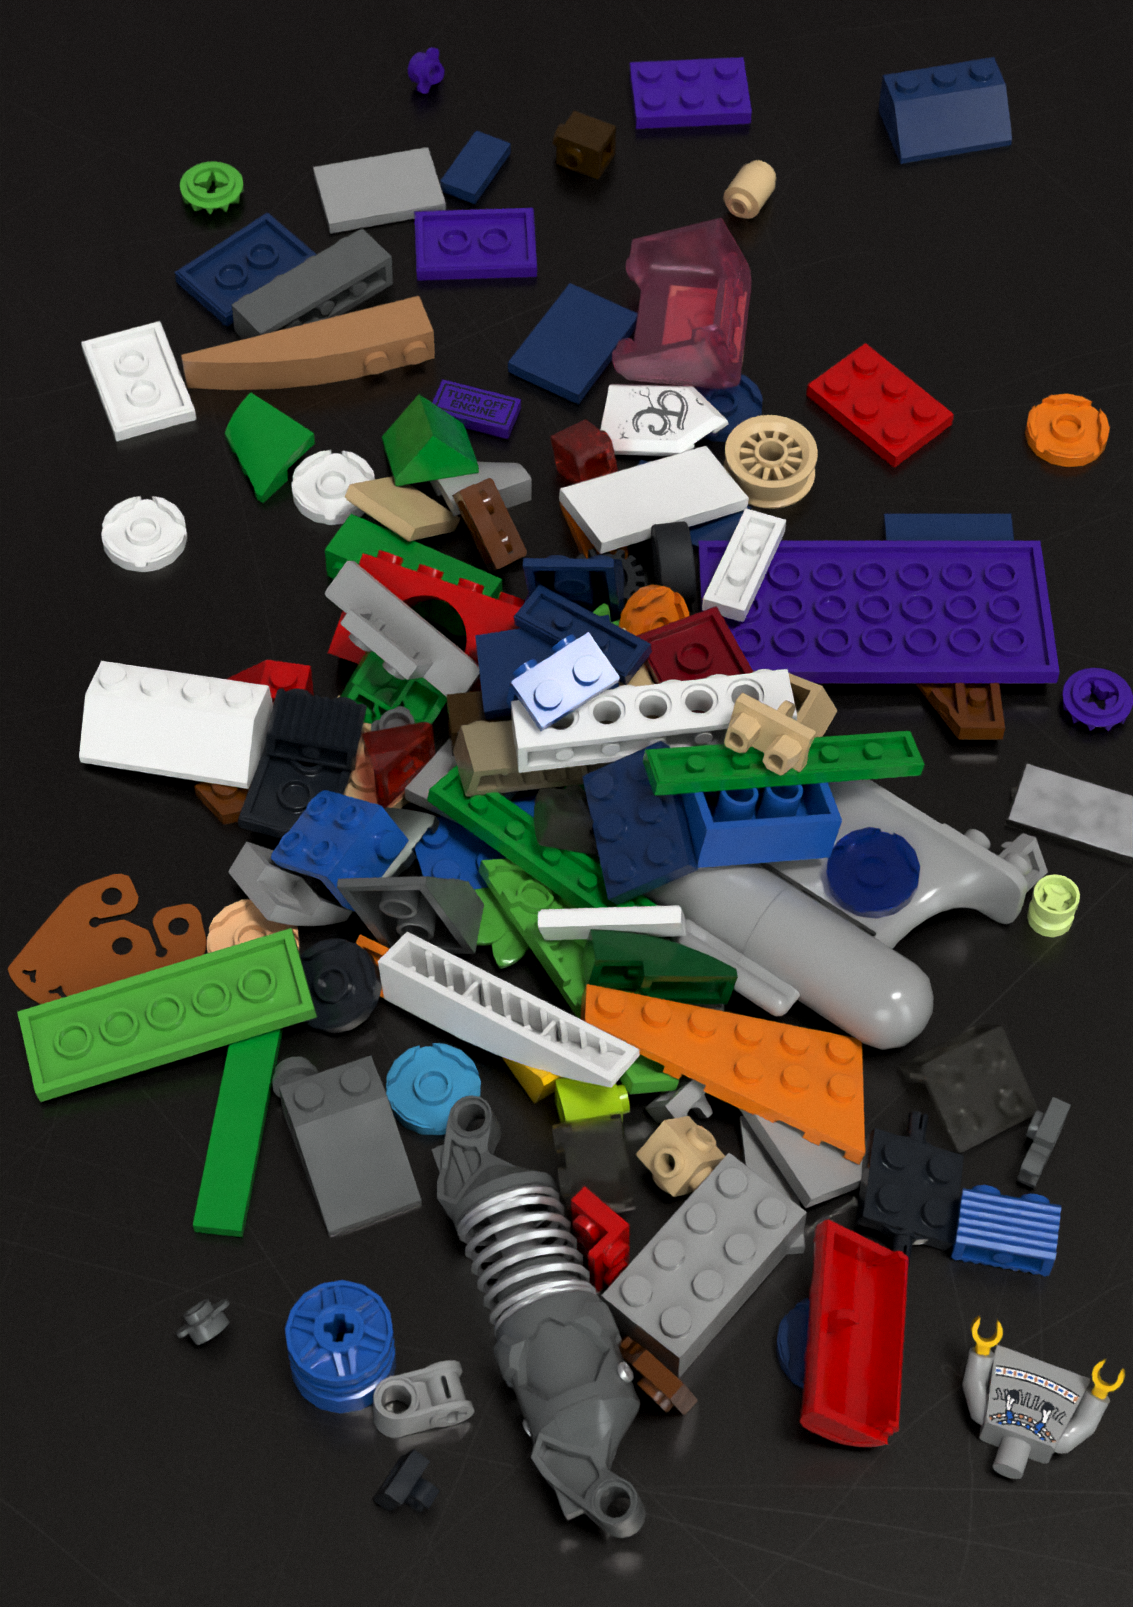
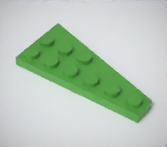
M598 853L585 854L601 865ZM509 859L481 860L478 872L577 1018L581 1019L582 994L586 987L582 955L587 939L544 940L538 928V911H541V909H574L576 907ZM609 988L633 993V988ZM640 1055L619 1078L629 1094L675 1091L679 1083L678 1079L663 1072L664 1065L643 1055Z

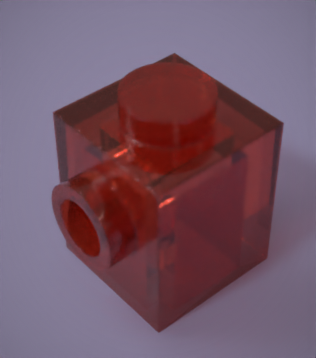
M585 419L550 436L557 471L573 484L618 472L612 439L604 430L600 431L588 420Z

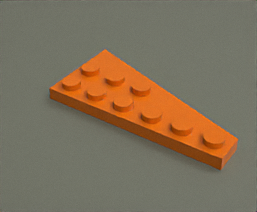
M586 984L582 994L581 1020L638 1048L640 1055L664 1065V1073L678 1080L681 1074L706 1085L703 1091L752 1115L756 1114L772 1123L780 1120L804 1132L803 1139L818 1146L823 1140L846 1151L844 1158L858 1165L865 1155L862 1042L858 1039Z

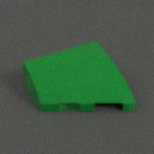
M251 392L238 406L225 431L226 440L232 452L237 454L239 465L244 475H248L254 487L255 496L261 503H264L288 481L287 469L315 444L313 432Z
M366 651L340 697H347L354 700L357 704L363 703L367 706L365 723L372 724L375 720H380L381 716L388 710L402 706L410 711L415 725H420L424 730H429L447 702V697L423 677L410 680L406 678L400 680L394 677L382 666L384 660L373 651Z

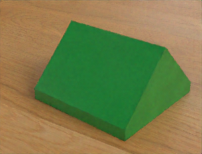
M420 394L382 436L383 447L396 486L479 473V466L464 424Z

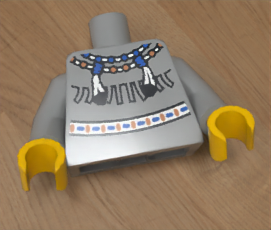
M977 1316L971 1323V1333L976 1341V1346L969 1350L962 1384L971 1418L981 1425L979 1438L986 1443L999 1447L993 1463V1469L1005 1477L1020 1479L1023 1477L1028 1458L1040 1463H1049L1054 1452L1059 1454L1068 1453L1095 1432L1110 1402L1107 1395L1109 1391L1118 1389L1123 1383L1125 1371L1122 1368L1115 1383L1109 1384L1104 1382L1100 1377V1369L1106 1359H1103L1093 1369L1094 1387L1088 1388L1090 1378L997 1345L1003 1335V1329L998 1319L995 1334L989 1338L980 1337L977 1334L980 1316ZM997 1345L995 1353H993L990 1349L992 1346Z

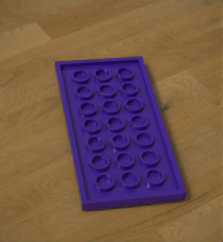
M698 541L701 612L703 611V597L730 541ZM781 541L744 622L723 617L753 672L760 669H770L772 671L788 669V673L813 683H1057L1059 676V665L1040 541Z

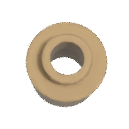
M754 160L749 164H745L740 169L723 195L724 202L733 215L749 219L759 213L775 189L776 174L772 167L763 161Z

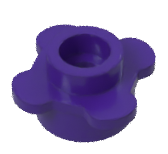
M431 47L426 53L419 52L411 58L408 66V76L412 82L418 84V92L422 94L428 93L430 87L440 82L444 77L445 69L439 62L438 49Z

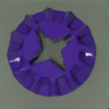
M1087 668L1074 673L1066 681L1062 691L1063 710L1069 711L1072 715L1073 723L1081 721L1088 725L1090 731L1095 727H1104L1109 731L1117 723L1124 724L1133 706V694L1127 682L1116 673L1102 668ZM1091 691L1098 700H1105L1103 710L1098 708L1095 702L1088 703Z

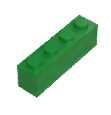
M353 514L349 515L325 549L327 576L333 580L347 561H355L359 565L363 553L377 557L378 551L382 550L404 558L402 567L417 571L419 564L429 566L444 572L443 581L457 585L459 578L478 583L485 586L483 595L498 599L500 592H502L501 578L418 542H408L395 532ZM431 600L411 607L422 618L445 627L456 636L467 637L461 616L448 602Z

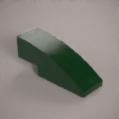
M590 929L582 955L586 984L604 988H633L634 994L684 1004H728L738 978L736 968L710 955L675 942L624 931Z

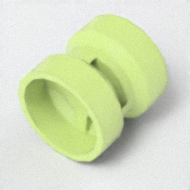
M1057 874L1047 875L1037 882L1027 913L1029 925L1035 932L1047 937H1057L1068 932L1072 926L1074 914L1080 900V892L1077 885L1071 879Z

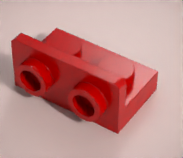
M584 1186L571 1199L572 1233L577 1238V1250L588 1259L589 1283L599 1293L606 1285L610 1287L629 1265V1224Z

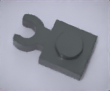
M1053 1097L1046 1113L1039 1110L1036 1111L1026 1133V1137L1033 1139V1143L1023 1161L1016 1181L1035 1189L1044 1166L1062 1131L1071 1104Z

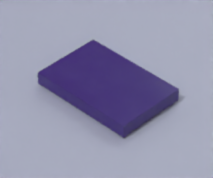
M533 208L415 211L417 281L537 277Z

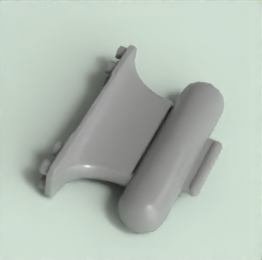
M868 779L828 783L842 818L830 858L703 867L642 894L657 906L679 905L686 920V936H674L670 938V941L710 955L736 968L738 978L733 990L771 1015L783 1016L798 1000L864 1044L886 1050L903 1047L921 1034L933 1013L934 1002L929 977L917 964L893 950L895 945L926 919L954 908L974 909L999 923H1012L1022 910L1028 889L1025 876L1029 873L1030 867L1017 854L1008 853L1002 859L989 851L990 841L980 831L969 829L963 835L949 825L937 822Z

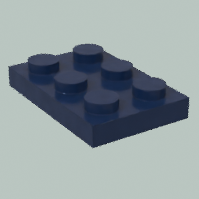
M662 741L582 776L608 900L617 905L698 870L681 794L654 796L642 762L646 749L670 748V746Z

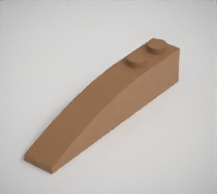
M416 296L183 354L181 357L187 388L218 390L281 389L355 379L434 359V331L420 297Z

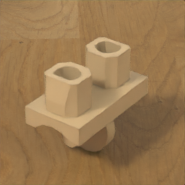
M742 692L735 701L724 744L739 754L746 752L751 746L765 753L762 762L766 768L781 776L791 768L801 772L806 766L808 752L815 738L816 731L792 718L796 708L792 702L785 700L776 710Z

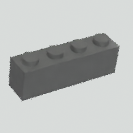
M360 229L350 236L340 239L336 244L321 253L309 257L302 264L285 274L275 277L271 282L256 291L242 296L237 302L233 303L232 313L235 333L243 340L340 316L393 284L392 256L367 232Z

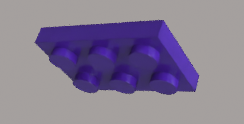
M743 57L630 62L629 76L636 129L751 124L752 111Z

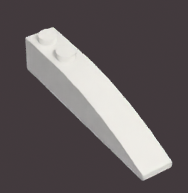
M406 932L378 960L385 1000L462 1040L520 1064L548 1071L551 1074L572 1080L611 1088L640 1056L638 1048L409 932Z

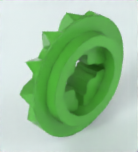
M204 162L193 166L183 175L180 181V191L184 203L191 204L195 212L206 208L210 215L216 208L227 212L229 204L239 203L240 194L244 192L243 179L240 173L228 164ZM212 181H215V186H217L215 193H207L209 186L212 185Z

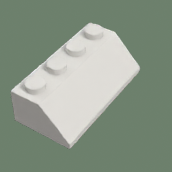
M101 661L85 694L79 752L81 763L249 789L266 745V734L273 709L269 686Z

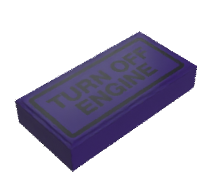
M442 380L432 402L463 423L466 429L509 439L521 410V399L447 380Z

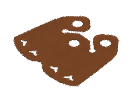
M112 874L79 886L70 893L10 964L8 972L16 986L28 997L39 1004L51 1002L62 998L58 993H49V990H54L59 986H62L66 996H70L204 955L207 942L201 914L197 907L192 904L166 907L156 913L153 918V925L162 947L167 949V954L164 957L156 956L155 952L157 950L149 931L131 922L118 920L100 924L98 927H91L89 921L94 917L102 919L130 913L138 904V895L129 876ZM116 888L122 893L121 900L115 905L105 904L101 896L106 889ZM175 918H183L189 923V928L185 934L173 935L169 931V923ZM120 937L130 939L133 944L132 950L125 955L116 954L112 949L113 942ZM36 970V982H31L30 976L23 974L22 971Z

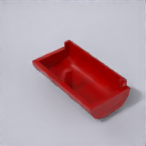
M829 1219L817 1224L814 1230V1255L809 1294L810 1308L804 1359L805 1373L800 1422L809 1431L843 1445L855 1447L887 1445L888 1436H892L893 1433L899 1431L909 1257L902 1251L894 1252Z

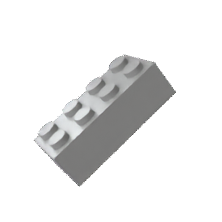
M728 1153L602 1294L601 1302L608 1305L618 1331L625 1336H629L633 1341H636L640 1346L648 1350L679 1379L785 1257L793 1243L802 1233L804 1235L807 1212L732 1154Z

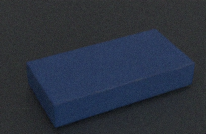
M475 131L440 180L442 192L475 204L510 155L511 143Z

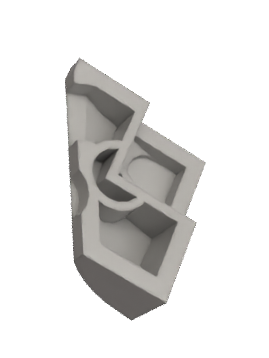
M477 462L479 473L430 481L437 496L442 495L453 516L461 513L452 495L487 478L493 479L506 508L531 500V477L519 463Z
M249 842L245 843L228 871L269 921L294 926H322L347 921L353 912L344 908L340 903L322 898L318 894L322 885L312 877L277 866L271 859L273 850Z

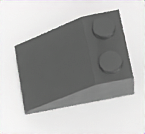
M429 876L338 879L336 887L381 945L391 948L406 932H409L451 954H475L484 903L468 881Z
M371 1056L279 1086L283 1114L329 1236L422 1204L388 1097Z

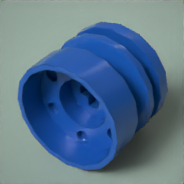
M340 1280L316 1286L304 1293L292 1307L285 1332L293 1381L302 1396L319 1409L335 1413L360 1411L371 1405L377 1385L382 1380L393 1376L396 1368L391 1313L381 1297L363 1284ZM337 1333H346L343 1337V1342H334L337 1339Z

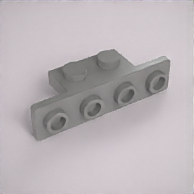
M347 561L325 591V596L346 613L340 624L351 632L349 639L364 651H373L384 660L382 666L394 677L400 680L423 677L446 697L447 694L469 692L480 678L479 664L355 561Z

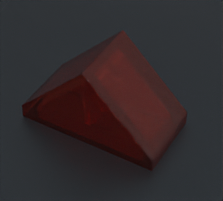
M420 722L362 733L367 774L377 804L386 808L405 791L407 785L435 755L433 727L431 723Z

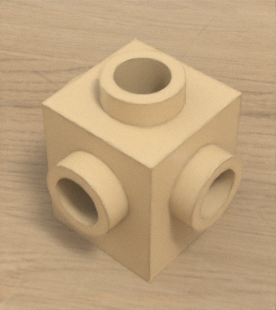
M689 1116L664 1120L636 1154L653 1173V1180L658 1187L673 1197L693 1193L725 1157L717 1148L713 1135L705 1128L697 1125Z

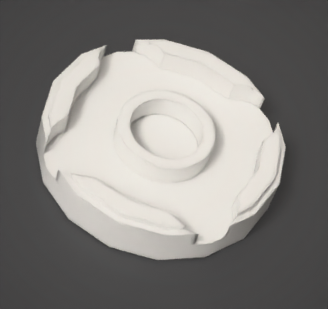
M331 450L320 451L305 458L295 469L292 482L294 504L302 515L314 522L328 525L344 524L350 514L361 517L365 513L346 500L345 494L349 485L375 480L374 472L363 458L352 452L342 451V454H331Z
M141 496L128 498L116 504L106 514L102 523L103 530L101 535L105 553L113 563L130 571H155L173 563L184 551L188 539L183 514L176 505L160 497L152 496V500H141Z

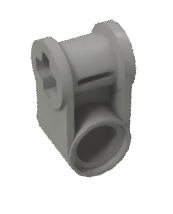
M455 1360L441 1361L424 1369L390 1376L382 1380L377 1385L373 1395V1418L377 1429L385 1436L401 1438L436 1427L452 1426L470 1418L475 1411L472 1402L465 1399L459 1379L463 1372L460 1363ZM392 1400H399L406 1403L409 1408L403 1413L393 1414L384 1409V1405Z

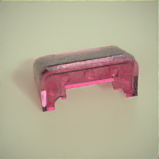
M722 218L632 239L630 257L626 260V269L631 281H636L641 289V297L634 341L631 338L619 340L616 349L612 353L613 365L617 373L622 374L626 380L719 390L738 386L741 377L751 293V274L744 255Z

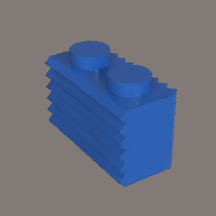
M977 1185L972 1187V1189L963 1188L958 1204L951 1258L964 1262L971 1261L974 1264L981 1263L984 1266L991 1265L994 1268H1010L1013 1271L1020 1270L1023 1273L1031 1272L1034 1275L1048 1276L1056 1259L1061 1205L1050 1204L1046 1197L1038 1194H1025L1020 1198L1001 1195L997 1188L988 1185Z

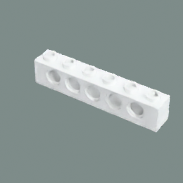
M760 669L753 673L732 676L716 674L706 679L689 681L667 680L660 684L637 687L622 685L615 689L605 690L543 731L539 730L520 700L511 701L512 731L518 771L521 773L615 762L659 741L664 742L670 748L724 744L735 701L742 692L776 710L785 700L795 704L788 669L775 671ZM795 708V712L792 718L797 721V712ZM702 710L705 711V713H694L692 711ZM655 715V716H658V717H660V718L650 719V718H647L646 716ZM608 720V721H612V722H614V723H612V724H602V723H600V722H601V721ZM556 726H565V727H568V728L562 729V730H558V729H554L553 727H556Z

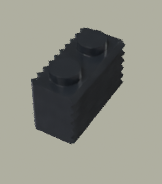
M280 688L276 693L266 734L265 754L355 771L365 727L367 706L363 703L357 704L354 700L347 697H337L331 700L327 696L323 698L319 695L313 696L304 689L285 691Z

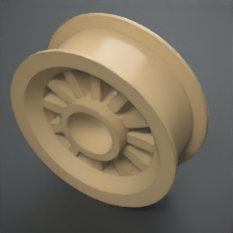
M776 415L756 416L743 421L729 434L725 445L726 459L723 467L748 496V504L767 509L782 508L800 501L812 488L818 457L817 445L811 433L792 419Z

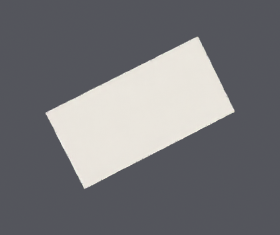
M707 446L560 488L559 501L600 554L651 539V527L653 524L685 521L688 527L745 510L749 501L748 496Z

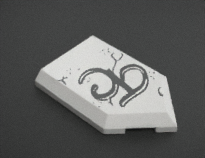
M609 385L599 434V453L644 456L676 455L695 448L694 443L710 432L717 433L728 425V420L693 386Z

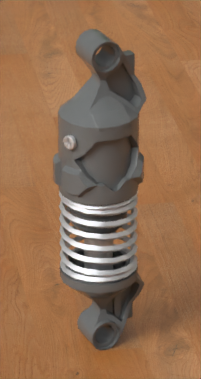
M473 1095L462 1097L455 1102L450 1110L444 1144L431 1149L440 1172L437 1180V1199L446 1214L452 1219L459 1239L467 1243L465 1256L474 1260L471 1264V1272L480 1277L477 1281V1289L486 1293L483 1299V1306L492 1310L490 1323L495 1325L494 1335L496 1336L497 1343L493 1347V1352L503 1379L506 1380L508 1387L515 1391L524 1416V1429L532 1438L531 1458L548 1484L555 1489L567 1520L584 1513L612 1536L619 1538L632 1536L644 1524L646 1515L644 1504L631 1483L610 1471L619 1443L639 1412L640 1401L632 1383L633 1372L630 1366L624 1362L619 1350L622 1344L620 1333L608 1305L601 1302L597 1296L596 1288L589 1283L590 1272L583 1267V1255L576 1250L577 1238L570 1233V1221L564 1217V1205L559 1202V1193L554 1179L545 1172L512 1165L494 1156L496 1145L501 1137V1127L488 1102L483 1098ZM485 1119L481 1128L471 1132L465 1131L468 1124L473 1120ZM545 1220L552 1221L546 1228L535 1229ZM548 1237H559L551 1245H541ZM476 1246H488L480 1253L475 1252ZM571 1258L574 1259V1263L569 1262ZM482 1262H495L486 1270L481 1269ZM488 1279H497L493 1286H487ZM495 1295L497 1297L498 1303L493 1302V1297ZM627 1498L631 1501L630 1508L623 1516L612 1518L606 1515L607 1507L613 1500Z

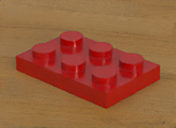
M866 343L807 385V397L894 468L952 425L954 414Z

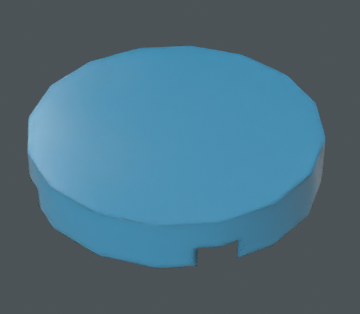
M432 1043V1046L420 1048L419 1045L408 1049L394 1061L387 1074L386 1095L394 1117L406 1129L421 1135L446 1134L449 1113L455 1102L462 1097L470 1095L480 1097L481 1080L475 1063L462 1050L444 1043Z

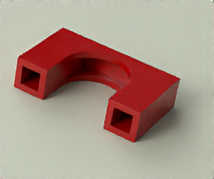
M382 550L378 551L377 557L365 553L362 554L359 565L410 608L421 602L431 600L444 601L452 605L461 616L465 625L467 636L465 653L477 663L478 655L475 635L520 629V627L515 625L514 615L525 603V600L504 592H500L498 599L483 595L485 587L483 585L463 578H459L457 585L443 581L444 572L423 564H419L417 571L402 567L404 558ZM342 611L328 653L359 664L366 651L356 646L349 639L351 632L340 624L346 616V613ZM480 678L469 692L482 691Z

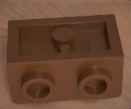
M487 478L452 495L489 573L526 556V548L493 479Z

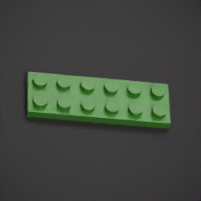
M291 928L17 1012L35 1093L40 1102L317 1017L295 936Z

